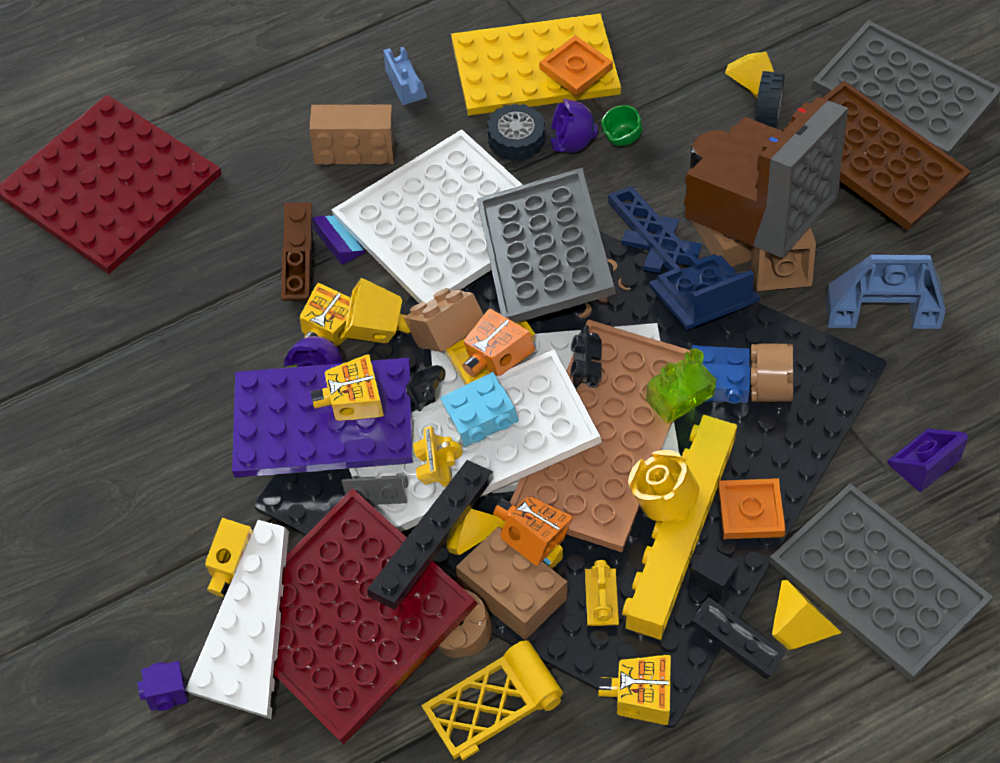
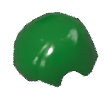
M628 105L612 108L606 112L601 120L607 140L619 147L631 145L640 138L643 130V123L637 109Z

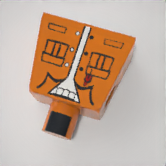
M489 309L464 340L469 359L462 364V367L471 377H475L483 369L491 373L494 372L496 376H501L535 351L530 332L494 310Z
M526 497L517 506L501 499L493 512V515L505 521L500 534L501 539L536 566L564 540L573 516L533 497Z

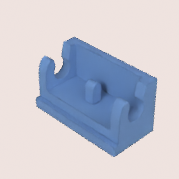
M390 48L383 50L385 70L402 105L427 98L423 83L418 78L408 59L405 48H400L401 54L396 58H393L394 55Z

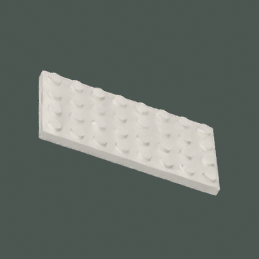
M555 349L517 365L501 376H496L501 387L503 386L511 400L519 421L507 429L499 430L485 437L480 442L464 446L441 400L423 407L420 412L418 410L412 412L413 443L424 438V428L432 426L436 435L452 437V441L461 444L463 453L460 458L455 460V465L450 466L451 478L456 475L466 460L493 471V480L481 496L602 443L601 437ZM414 448L413 463L349 468L351 475H357L358 477L381 478V476H395L397 473L407 476L408 488H404L407 503L372 505L400 532L416 526L446 488L439 482L424 485L418 480L416 468L426 464L427 460H419L414 453Z

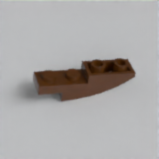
M284 203L281 300H309L313 262L312 203Z

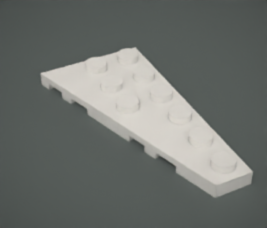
M261 520L257 521L185 689L191 695L268 719L272 717L270 701L271 692L274 691L275 685L273 669L278 653L281 620L279 605L280 597H283L282 573L283 567L286 566L289 534L285 527Z

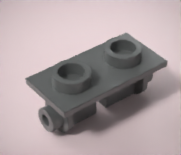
M397 473L395 476H381V478L358 477L356 475L352 476V479L342 480L345 495L353 488L371 505L407 503L404 488H408L407 476H402L401 473Z

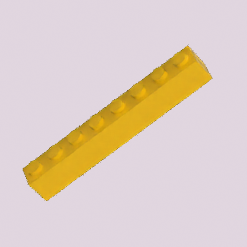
M703 415L700 425L694 424L689 440L693 443L690 449H684L682 458L699 484V495L696 503L689 510V514L684 520L679 522L674 520L656 522L652 534L655 542L653 547L647 546L642 563L646 565L643 573L639 571L636 573L632 589L636 591L633 599L629 597L626 599L622 615L626 616V629L659 640L662 639L716 494L718 482L722 478L735 443L736 424Z

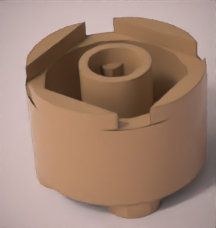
M752 344V402L793 401V344Z
M466 589L464 590L477 601L478 605L463 620L464 623L461 626L458 625L437 647L444 655L451 658L461 659V657L477 655L487 646L492 635L491 618L486 607L476 594Z

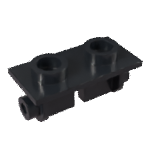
M586 325L578 335L576 334L571 342V351L574 352V359L570 374L573 376V386L575 389L581 382L586 383L589 388H596L601 382V363L591 359L597 361L601 359L602 339L597 333H589V326Z
M422 362L419 363L405 386L406 394L410 396L411 403L415 404L419 412L422 411L427 400L434 397L439 382L446 376L445 369L440 365L425 368Z

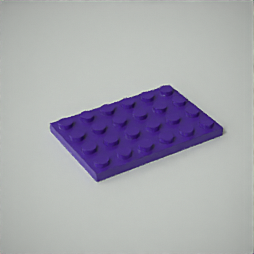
M409 358L371 361L384 416L343 421L335 420L332 405L314 409L310 392L328 388L325 378L326 370L344 363L235 372L232 460L234 478L413 463L412 403L410 396L406 394L405 387L411 378Z

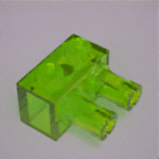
M690 349V353L688 351L685 353L684 360L676 364L668 363L666 368L663 366L660 374L654 376L647 384L646 401L667 425L715 394L717 379L702 364L704 354L699 349Z

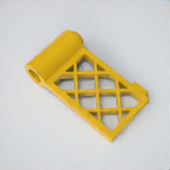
M525 640L509 648L500 659L421 706L453 759L455 760L460 756L462 761L479 751L477 747L479 744L535 710L544 709L545 711H550L557 707L561 702L560 698L563 695V691L531 643ZM502 669L507 676L505 687L489 685L490 675ZM510 684L513 685V687L515 688V690H514V689H509V688H510ZM468 688L480 689L477 704L461 701L463 691ZM486 691L502 694L499 708L482 705ZM508 695L520 697L525 703V706L517 711L504 709ZM441 704L453 706L450 720L436 718L432 710ZM459 707L475 710L471 725L455 722ZM480 711L496 714L495 724L489 728L477 726ZM442 726L448 727L447 732H445ZM453 728L470 731L467 741L455 748L450 740Z

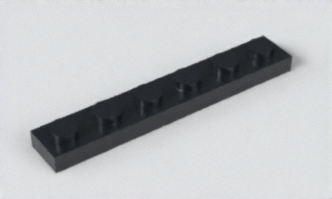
M466 460L367 589L368 597L394 610L398 607L492 482L493 471Z

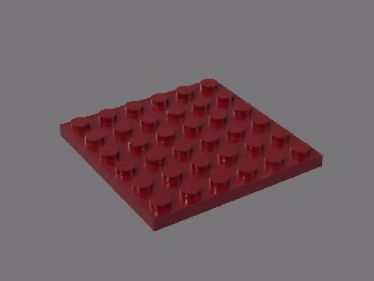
M105 95L0 183V199L97 267L110 274L221 175V169L109 95Z
M353 488L286 556V566L283 567L282 573L283 597H280L279 605L281 620L278 653L273 669V674L343 744L349 740L478 605L471 595L433 561H431L395 610L368 597L367 589L407 537Z

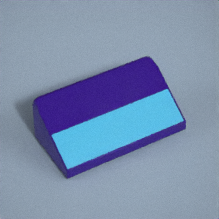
M334 215L312 218L315 232L341 265L365 253V250L358 241L342 226Z

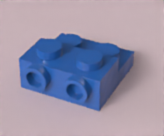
M692 345V351L698 352V358L690 377V399L702 402L748 403L750 391V349Z

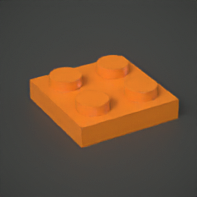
M575 35L539 62V69L575 96H578L612 70L613 61Z
M779 478L723 480L718 482L723 539L785 536Z

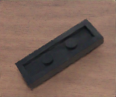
M710 597L705 600L689 624L766 680L772 675L786 653Z

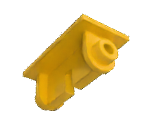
M597 560L592 569H585L587 626L619 625L616 568L610 569L605 560Z

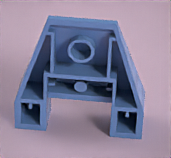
M870 255L829 283L825 300L828 328H856L862 302L910 303L912 328L941 329L945 316L942 283L930 255Z

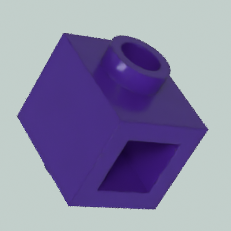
M179 661L171 663L158 662L148 668L141 669L143 681L137 682L141 701H147L150 711H165L173 708L175 705L188 703L184 674Z

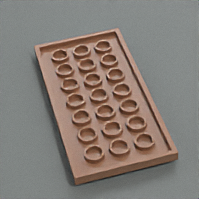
M588 320L586 325L589 326V333H597L602 339L601 359L599 361L591 359L601 363V382L596 388H589L586 383L581 382L576 391L594 423L602 443L521 478L510 503L517 506L526 497L540 500L573 516L566 533L567 535L623 552L640 508L629 486L630 472L634 465L642 458L645 462L653 457L651 453L663 449L697 361L698 352ZM574 354L566 370L572 384L573 376H571L570 369L573 363Z

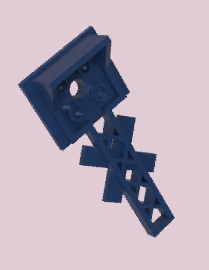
M632 186L608 194V203L633 230L625 231L621 244L650 250L644 264V270L661 273L663 265L666 267L668 272L658 275V279L649 282V287L687 330L760 301V297L753 290L754 273L751 270L737 273L721 255L713 254L698 260L702 244L680 240L675 232L679 219L662 216L661 219ZM630 199L633 204L624 203L623 201ZM634 216L646 217L647 219L635 218ZM677 263L689 265L690 267L682 270Z

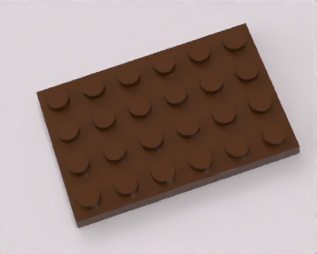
M846 81L841 82L822 97L825 100L848 108L840 181L909 231L968 178L971 172L969 169Z

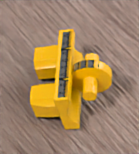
M429 426L423 429L424 438L413 443L416 457L421 461L427 460L426 464L416 468V475L418 480L424 485L439 482L442 486L446 487L452 480L450 466H454L455 460L462 456V446L458 442L452 441V437L436 435L434 428Z

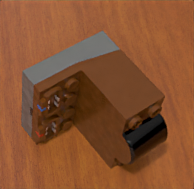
M817 97L811 104L805 102L791 116V121L784 131L744 117L729 132L722 130L709 131L697 137L691 144L690 169L685 176V184H687L686 196L684 198V206H686L685 218L783 258L838 198L848 108Z

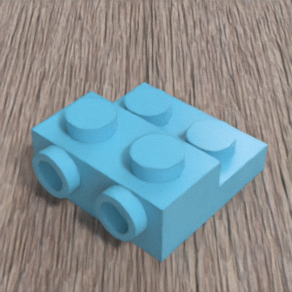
M494 372L440 397L465 447L472 443L480 442L485 437L499 430L507 429L519 421L511 400L503 386L501 387Z

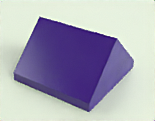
M928 428L887 462L891 468L921 493L961 460L968 436L966 432Z

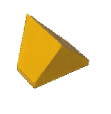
M767 52L747 54L728 64L725 74L746 87L758 98L763 71L774 72Z
M471 509L447 540L446 547L450 553L460 555L484 541L497 527L503 529L505 521L497 516Z
M788 580L782 581L772 630L773 637L788 650H792L842 633Z

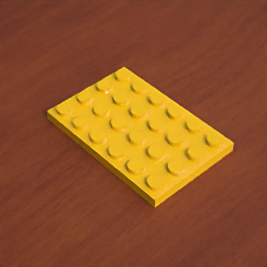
M601 13L451 34L468 116L495 112V110L502 108L504 105L517 103L518 105L525 104L528 107L562 103L564 102L563 99L577 101L621 94V85ZM575 35L613 61V69L578 96H575L539 69V62Z

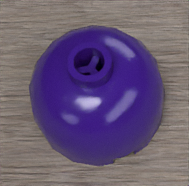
M563 99L564 103L557 105L553 116L551 129L556 130V139L551 137V145L555 152L576 153L584 150L589 145L591 139L596 137L597 124L594 123V117L590 109L584 104Z
M310 336L299 340L291 347L284 359V368L343 363L338 347L324 337Z

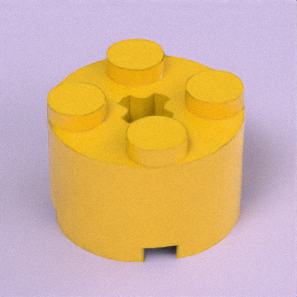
M671 450L651 453L653 457L645 462L642 458L632 468L628 480L631 491L648 518L662 522L671 520L676 522L682 521L687 518L689 510L697 501L700 489L699 484L685 460L677 452Z

